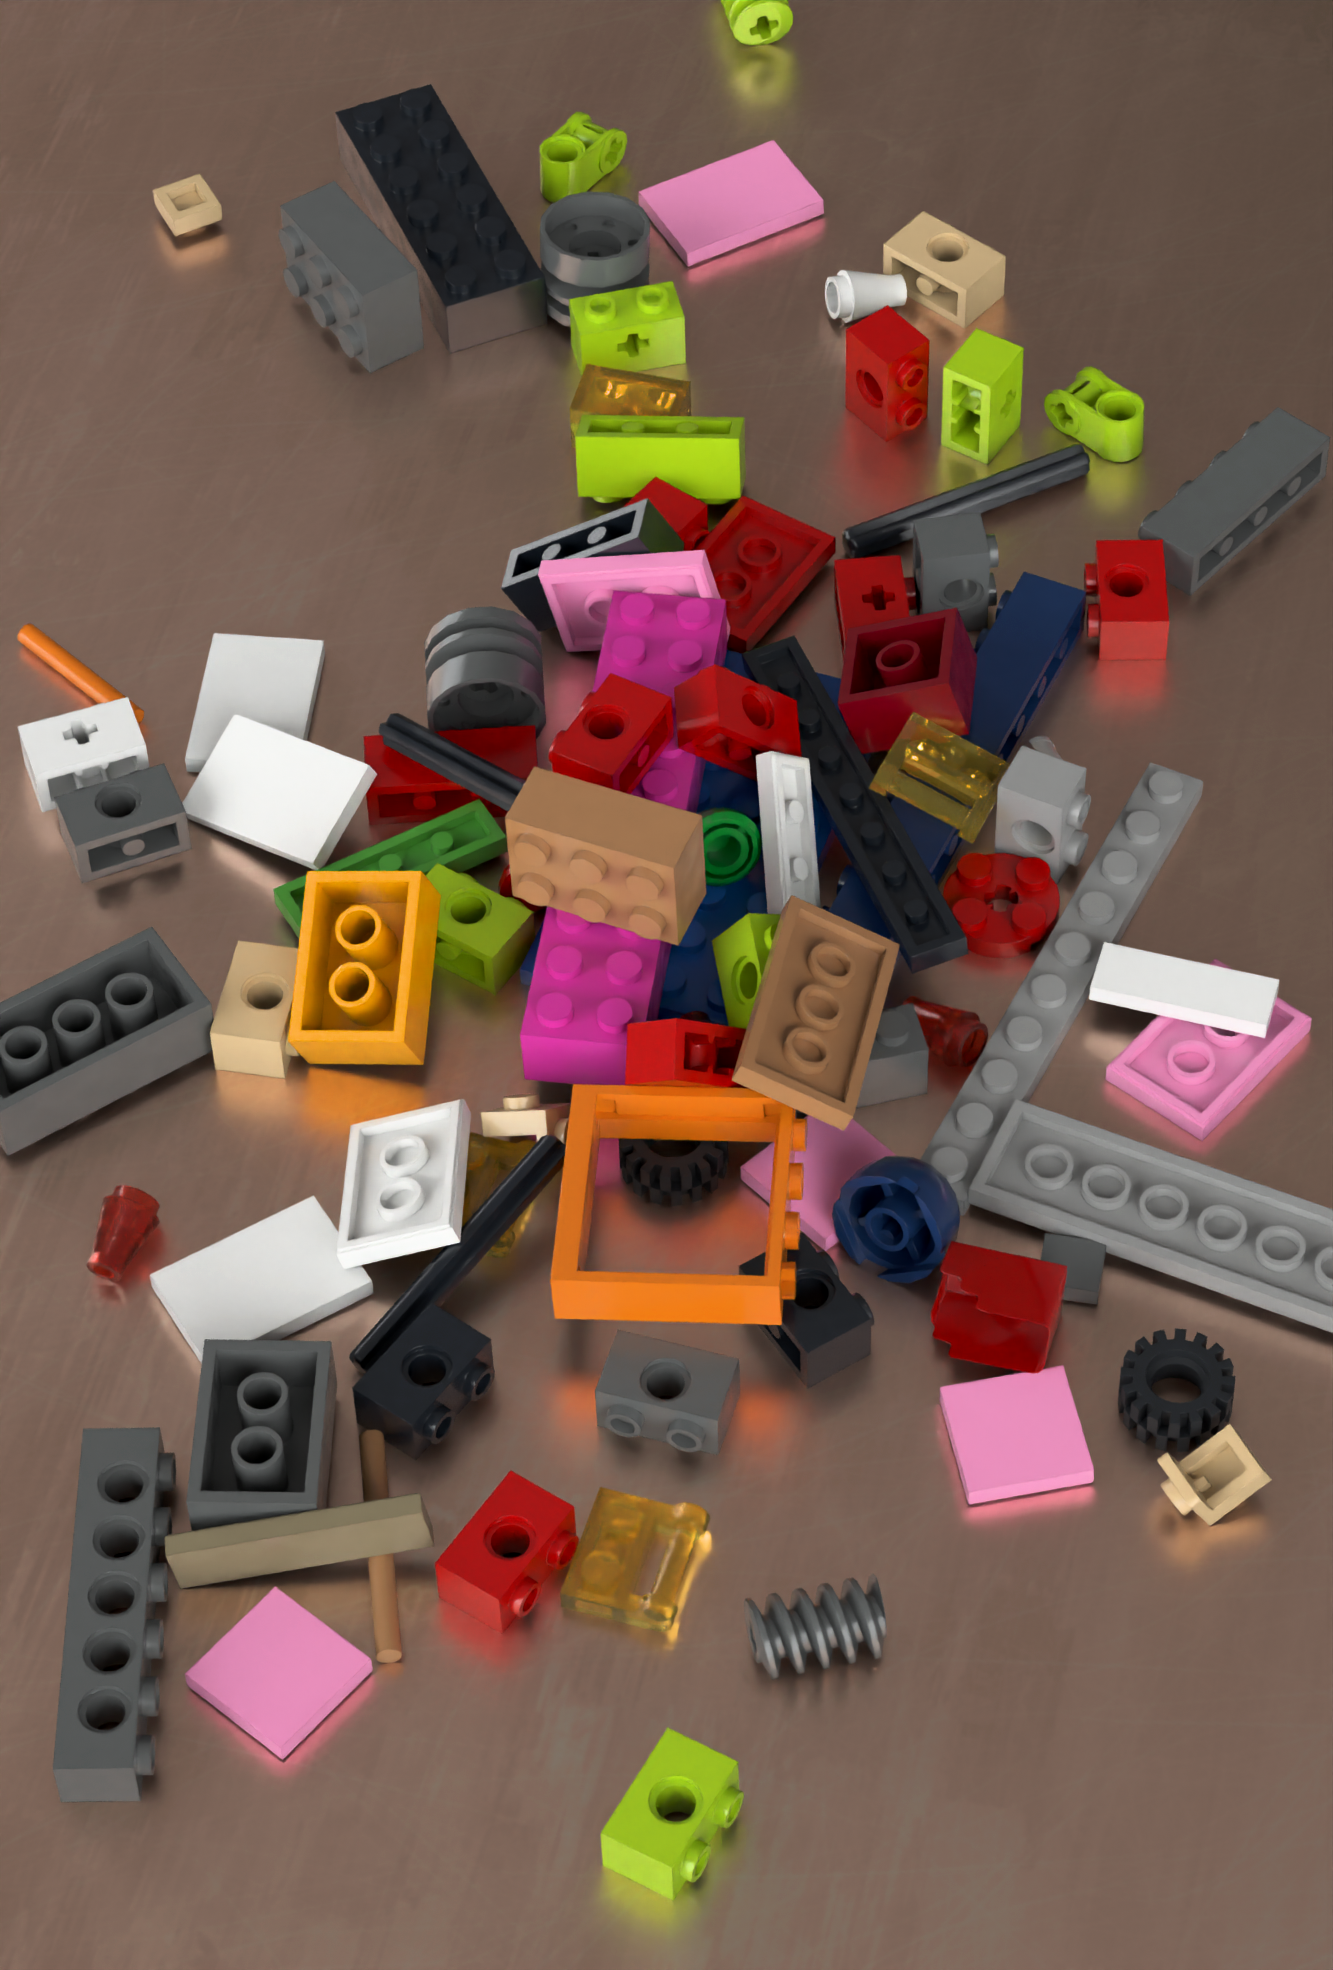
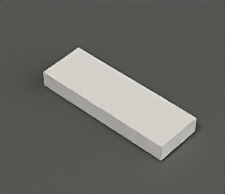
M774 751L755 755L768 914H781L791 895L821 908L809 758Z
M1104 942L1090 985L1089 1000L1265 1038L1278 994L1279 979Z

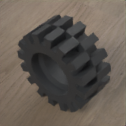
M619 1139V1159L623 1179L627 1185L633 1182V1192L641 1198L650 1190L652 1203L661 1205L663 1196L667 1195L671 1196V1206L682 1205V1195L689 1194L692 1203L702 1200V1187L712 1194L718 1188V1178L724 1180L727 1173V1163H729L728 1141L690 1140L697 1145L694 1151L680 1157H665L656 1154L650 1149L659 1139Z
M1175 1328L1174 1339L1168 1340L1164 1329L1153 1332L1152 1345L1143 1336L1135 1342V1352L1127 1351L1124 1356L1123 1367L1121 1366L1118 1409L1119 1413H1124V1425L1128 1431L1137 1426L1136 1438L1144 1444L1151 1435L1155 1436V1449L1166 1451L1168 1441H1177V1452L1189 1451L1191 1439L1195 1440L1198 1447L1210 1439V1433L1213 1435L1217 1434L1225 1427V1422L1229 1423L1232 1413L1235 1376H1233L1234 1366L1231 1359L1223 1360L1224 1349L1217 1342L1211 1348L1206 1349L1207 1336L1197 1332L1193 1342L1185 1340L1186 1329ZM1180 1378L1195 1384L1200 1389L1201 1394L1192 1401L1182 1403L1170 1402L1157 1396L1153 1392L1152 1386L1162 1379Z

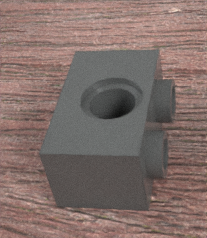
M980 512L914 520L912 577H914L916 590V615L958 608L967 632L987 628L988 607L997 605L996 582L994 574L990 573V568L998 567L999 554L995 534L985 533Z
M164 763L54 797L61 835L82 883L192 849L186 811Z
M617 1330L595 1389L597 1426L608 1428L612 1432L624 1437L641 1436L666 1442L685 1452L703 1451L719 1455L740 1396L739 1358ZM674 1396V1398L671 1399H660L658 1397Z

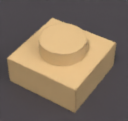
M201 174L153 190L155 206L175 236L223 220L221 204Z

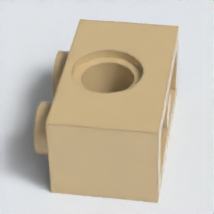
M922 211L884 243L883 274H901L906 283L907 297L965 329L1004 295L1006 256L959 231L951 224Z
M238 940L210 1030L215 1069L285 1079L291 1057L300 1056L298 1051L288 1042L298 948Z

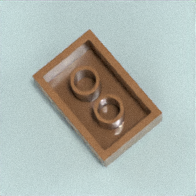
M534 766L505 817L513 896L522 898L536 906H548L578 915L589 922H601L625 929L645 939H658L679 946L706 895L702 815Z

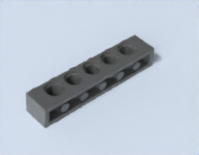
M160 1427L83 1429L53 1772L61 1802L141 1801L143 1775L154 1774L155 1739L154 1735H146L147 1717L158 1716L159 1679L158 1676L150 1675L152 1659H162L163 1620L155 1619L156 1602L167 1601V1563H159L160 1546H165V1536L172 1534L171 1508L163 1507L164 1491H175L176 1487L175 1453H165ZM135 1497V1499L128 1502H118L124 1498ZM122 1552H132L126 1557H113ZM116 1608H129L119 1614H107ZM110 1665H124L122 1668L116 1671H102ZM108 1722L120 1723L118 1726L110 1730L97 1729L99 1726Z

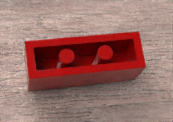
M535 725L435 732L525 781L534 766L538 767ZM382 735L363 736L364 763L370 765L377 773L366 793L369 826L428 822L478 799L482 801L493 818L506 817L508 811L385 745Z

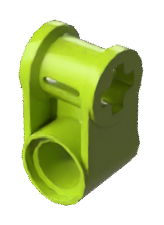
M584 112L574 113L559 130L545 139L540 145V192L542 196L548 201L555 203L565 196L587 192L603 176L612 172L619 165L626 150V133L618 128L608 130L593 123L591 117Z
M1092 366L1083 368L1076 374L1075 382L1064 390L1055 389L1045 397L1044 408L1051 423L1060 432L1074 437L1097 452L1102 458L1112 462H1126L1136 458L1142 452L1144 442V403L1142 398L1109 379L1099 369Z

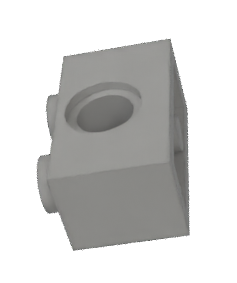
M1021 746L998 784L994 853L1014 854L1025 858H1040L1049 865L1050 876L1058 884L1069 864L1077 866L1080 863L1088 843V833L1082 831V825L1091 804V795L1085 793L1086 768Z

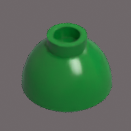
M714 807L702 811L699 815H702L706 885L726 886L738 882L752 871L759 860L762 850V839L757 826L744 813L732 808Z

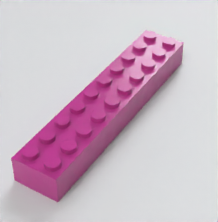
M613 590L592 691L596 692L608 675L612 673L672 697L674 737L631 795L692 813L697 812L706 760L678 748L674 687L693 677L703 668L714 664L724 667L728 647L726 600ZM547 906L520 1033L524 1079L568 1084L625 1085L627 1024L658 1019L671 943L658 939H645L634 932L601 922H589L578 915Z

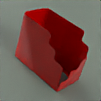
M951 1241L940 1267L943 1275L931 1310V1321L935 1327L932 1335L936 1339L950 1343L951 1348L948 1355L951 1358L1027 1373H1039L1045 1365L1062 1314L1068 1266Z

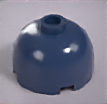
M886 1156L868 1163L860 1168L840 1189V1198L833 1205L832 1218L836 1235L848 1255L859 1265L867 1259L886 1268L887 1270L877 1275V1277L888 1282L912 1283L927 1277L944 1259L951 1241L955 1242L957 1239L960 1210L954 1190L947 1179L932 1165L914 1157Z

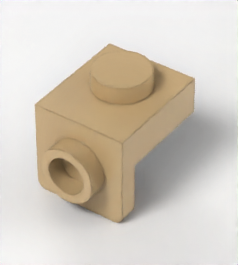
M518 1094L503 1097L504 1107L481 1112L483 1137L536 1135L538 1142L541 1137L551 1134L566 1145L571 1103L540 1104L539 1094Z
M1231 1424L1227 1425L1180 1462L1174 1459L1168 1452L1157 1459L1169 1477L1161 1484V1487L1172 1503L1183 1515L1193 1510L1210 1526L1272 1480L1239 1432Z

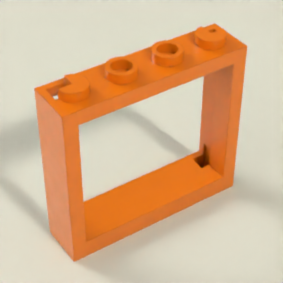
M573 1084L550 1277L555 1319L782 1325L784 1299L795 1300L796 1262H787V1250H799L800 1212L790 1211L791 1200H803L804 1164L794 1163L795 1151L806 1152L807 1119H796V1109L750 1088ZM600 1138L775 1142L764 1276L585 1271Z

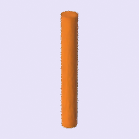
M29 623L20 629L17 637L20 643L98 704L126 697L35 625ZM129 699L139 725L144 718V710Z

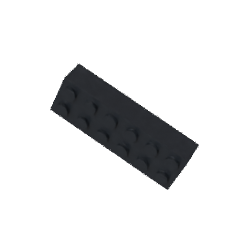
M431 84L335 112L340 160L379 229L417 269L420 302L449 353L548 324L545 276Z

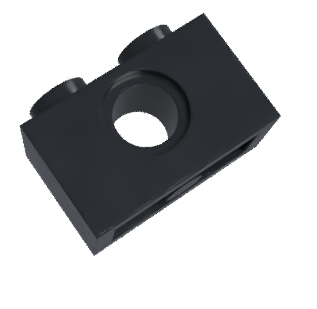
M800 1233L799 1250H787V1262H796L795 1300L784 1299L782 1325H757L808 1389L871 1354V1327L874 1325V1317L866 1300L857 1292L851 1294L840 1281L839 1272L830 1255L822 1249L816 1251L804 1234ZM766 1252L739 1266V1275L764 1276ZM806 1306H814V1307H817V1308L808 1309V1308H803V1307H806Z
M431 1302L352 1387L357 1423L367 1430L381 1431L386 1442L417 1460L431 1443L438 1444L445 1439L454 1425L456 1416L471 1400H479L490 1388L495 1376L491 1339ZM429 1382H434V1383H436V1384L430 1385V1386H422V1384H424V1383H429Z

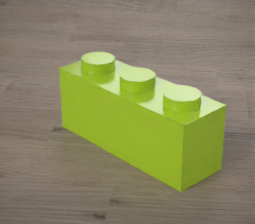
M582 415L575 436L578 497H592L595 501L602 503H612L623 498H633L654 477L707 504H725L732 499H740L746 479L744 417Z

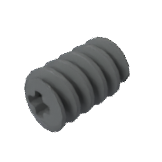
M874 1573L868 1578L866 1594L854 1578H848L843 1581L840 1599L830 1584H820L817 1587L815 1604L812 1603L804 1589H794L791 1595L789 1610L777 1593L769 1594L766 1597L763 1615L751 1598L744 1600L745 1623L754 1659L757 1663H763L772 1680L779 1678L781 1658L788 1657L797 1674L805 1673L807 1653L814 1652L823 1669L830 1668L833 1648L840 1647L849 1664L856 1663L858 1644L861 1642L867 1644L875 1659L882 1658L884 1638L887 1637L886 1616L880 1587Z

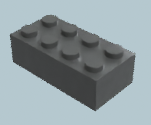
M153 927L0 1002V1145L8 1156L212 1051L210 1030L214 1020L212 1005Z

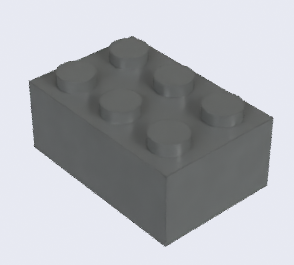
M333 181L280 205L283 228L279 230V240L286 253L287 268L283 270L285 283L294 297L298 298L301 296L311 307L312 313L319 325L323 328L328 326L338 337L339 343L346 355L350 358L356 357L369 373H372L423 349L424 341L417 269L342 188Z
M204 1339L186 1499L192 1531L326 1508L337 1393V1377L331 1341Z

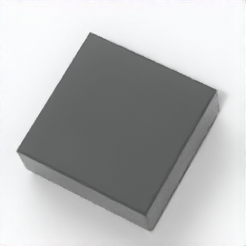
M1045 1233L1040 1260L1068 1266L1063 1300L1098 1304L1106 1245L1090 1239Z

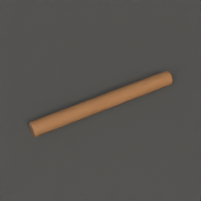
M379 1430L364 1431L359 1435L363 1500L366 1502L389 1498L384 1434ZM394 1553L368 1557L376 1659L382 1663H393L402 1657Z

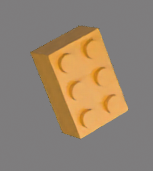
M307 871L288 1042L309 1064L424 1065L441 895L422 871Z

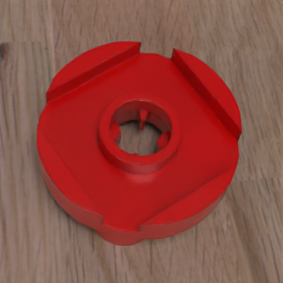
M969 853L958 861L957 870L949 876L945 883L943 897L966 936L968 950L990 958H1014L1030 952L1031 944L1040 941L1044 936L1045 942L1048 940L1059 920L1060 894L1057 884L1050 876V867L1044 860L1037 857L1025 858L1007 853L986 855ZM1002 899L1010 901L1012 904L1007 905L1006 911L999 912L994 910L993 903H988L993 900Z

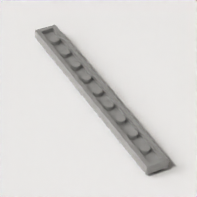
M1151 762L1149 763L921 1157V1161L932 1165L947 1179L957 1196L960 1215L964 1216L970 1206L968 1203L969 1187L1015 1099L1029 1102L1090 994V985L1104 942L1118 945L1202 796L1203 780Z

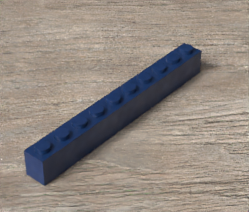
M1023 572L1013 591H1004L997 606L996 621L991 629H982L974 648L978 659L970 733L949 740L925 742L924 745L916 744L908 760L905 779L901 785L894 783L888 792V801L938 889L1084 630L1086 591ZM846 865L837 885L836 899L831 907L824 905L821 909L894 941L853 865ZM900 950L898 951L894 968L902 955Z

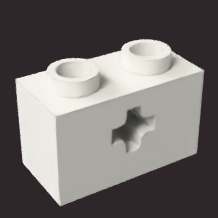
M128 697L18 726L25 766L42 812L56 809L54 797L73 792L79 788L89 787L128 775L134 771L150 768L146 744Z

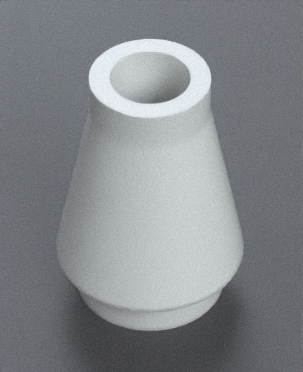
M840 270L837 276L828 277L825 284V301L830 316L833 319L842 318L846 323L871 315L887 305L889 307L903 306L907 299L906 283L901 274L885 275Z

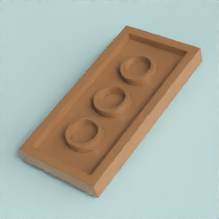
M791 895L783 907L732 1081L844 1131L854 1117L900 944Z

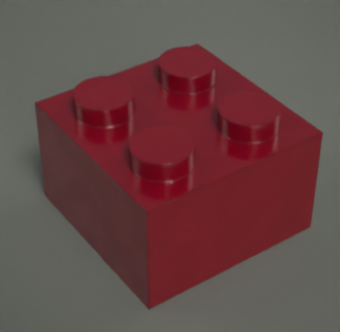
M958 608L848 629L838 706L848 730L862 754L883 750L891 751L899 747L936 740H949L970 733L978 658Z

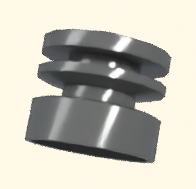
M587 191L565 196L548 207L541 216L540 259L542 260L541 271L545 276L546 305L549 316L562 325L570 327L569 299L649 285L650 220L641 206L627 197L610 192Z
M490 606L463 609L447 615L434 625L424 642L428 729L436 732L535 725L537 739L546 724L541 635L532 622L514 611Z

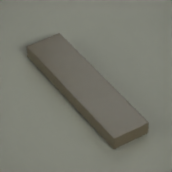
M421 1493L165 1536V1556L180 1589L434 1546L433 1526Z

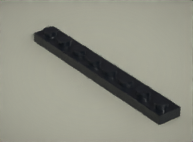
M795 635L742 653L744 670L750 680L766 685L772 690L797 700L801 757L809 758L812 793L896 943L900 944L899 950L912 974L968 954L965 934Z

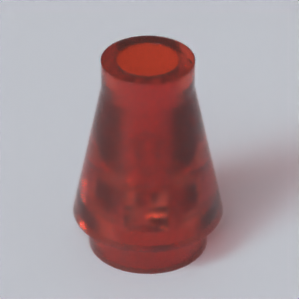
M910 996L903 1002L902 1005L913 1003L929 1051L949 1067L957 1065L969 1067L978 1060L987 1043L988 1028L980 1022L979 1016L975 1012L925 1001L917 996Z
M126 1185L116 1186L112 1195L103 1198L92 1253L86 1265L89 1271L109 1281L121 1280L127 1266L160 1223L157 1216L160 1205L155 1198L140 1189Z

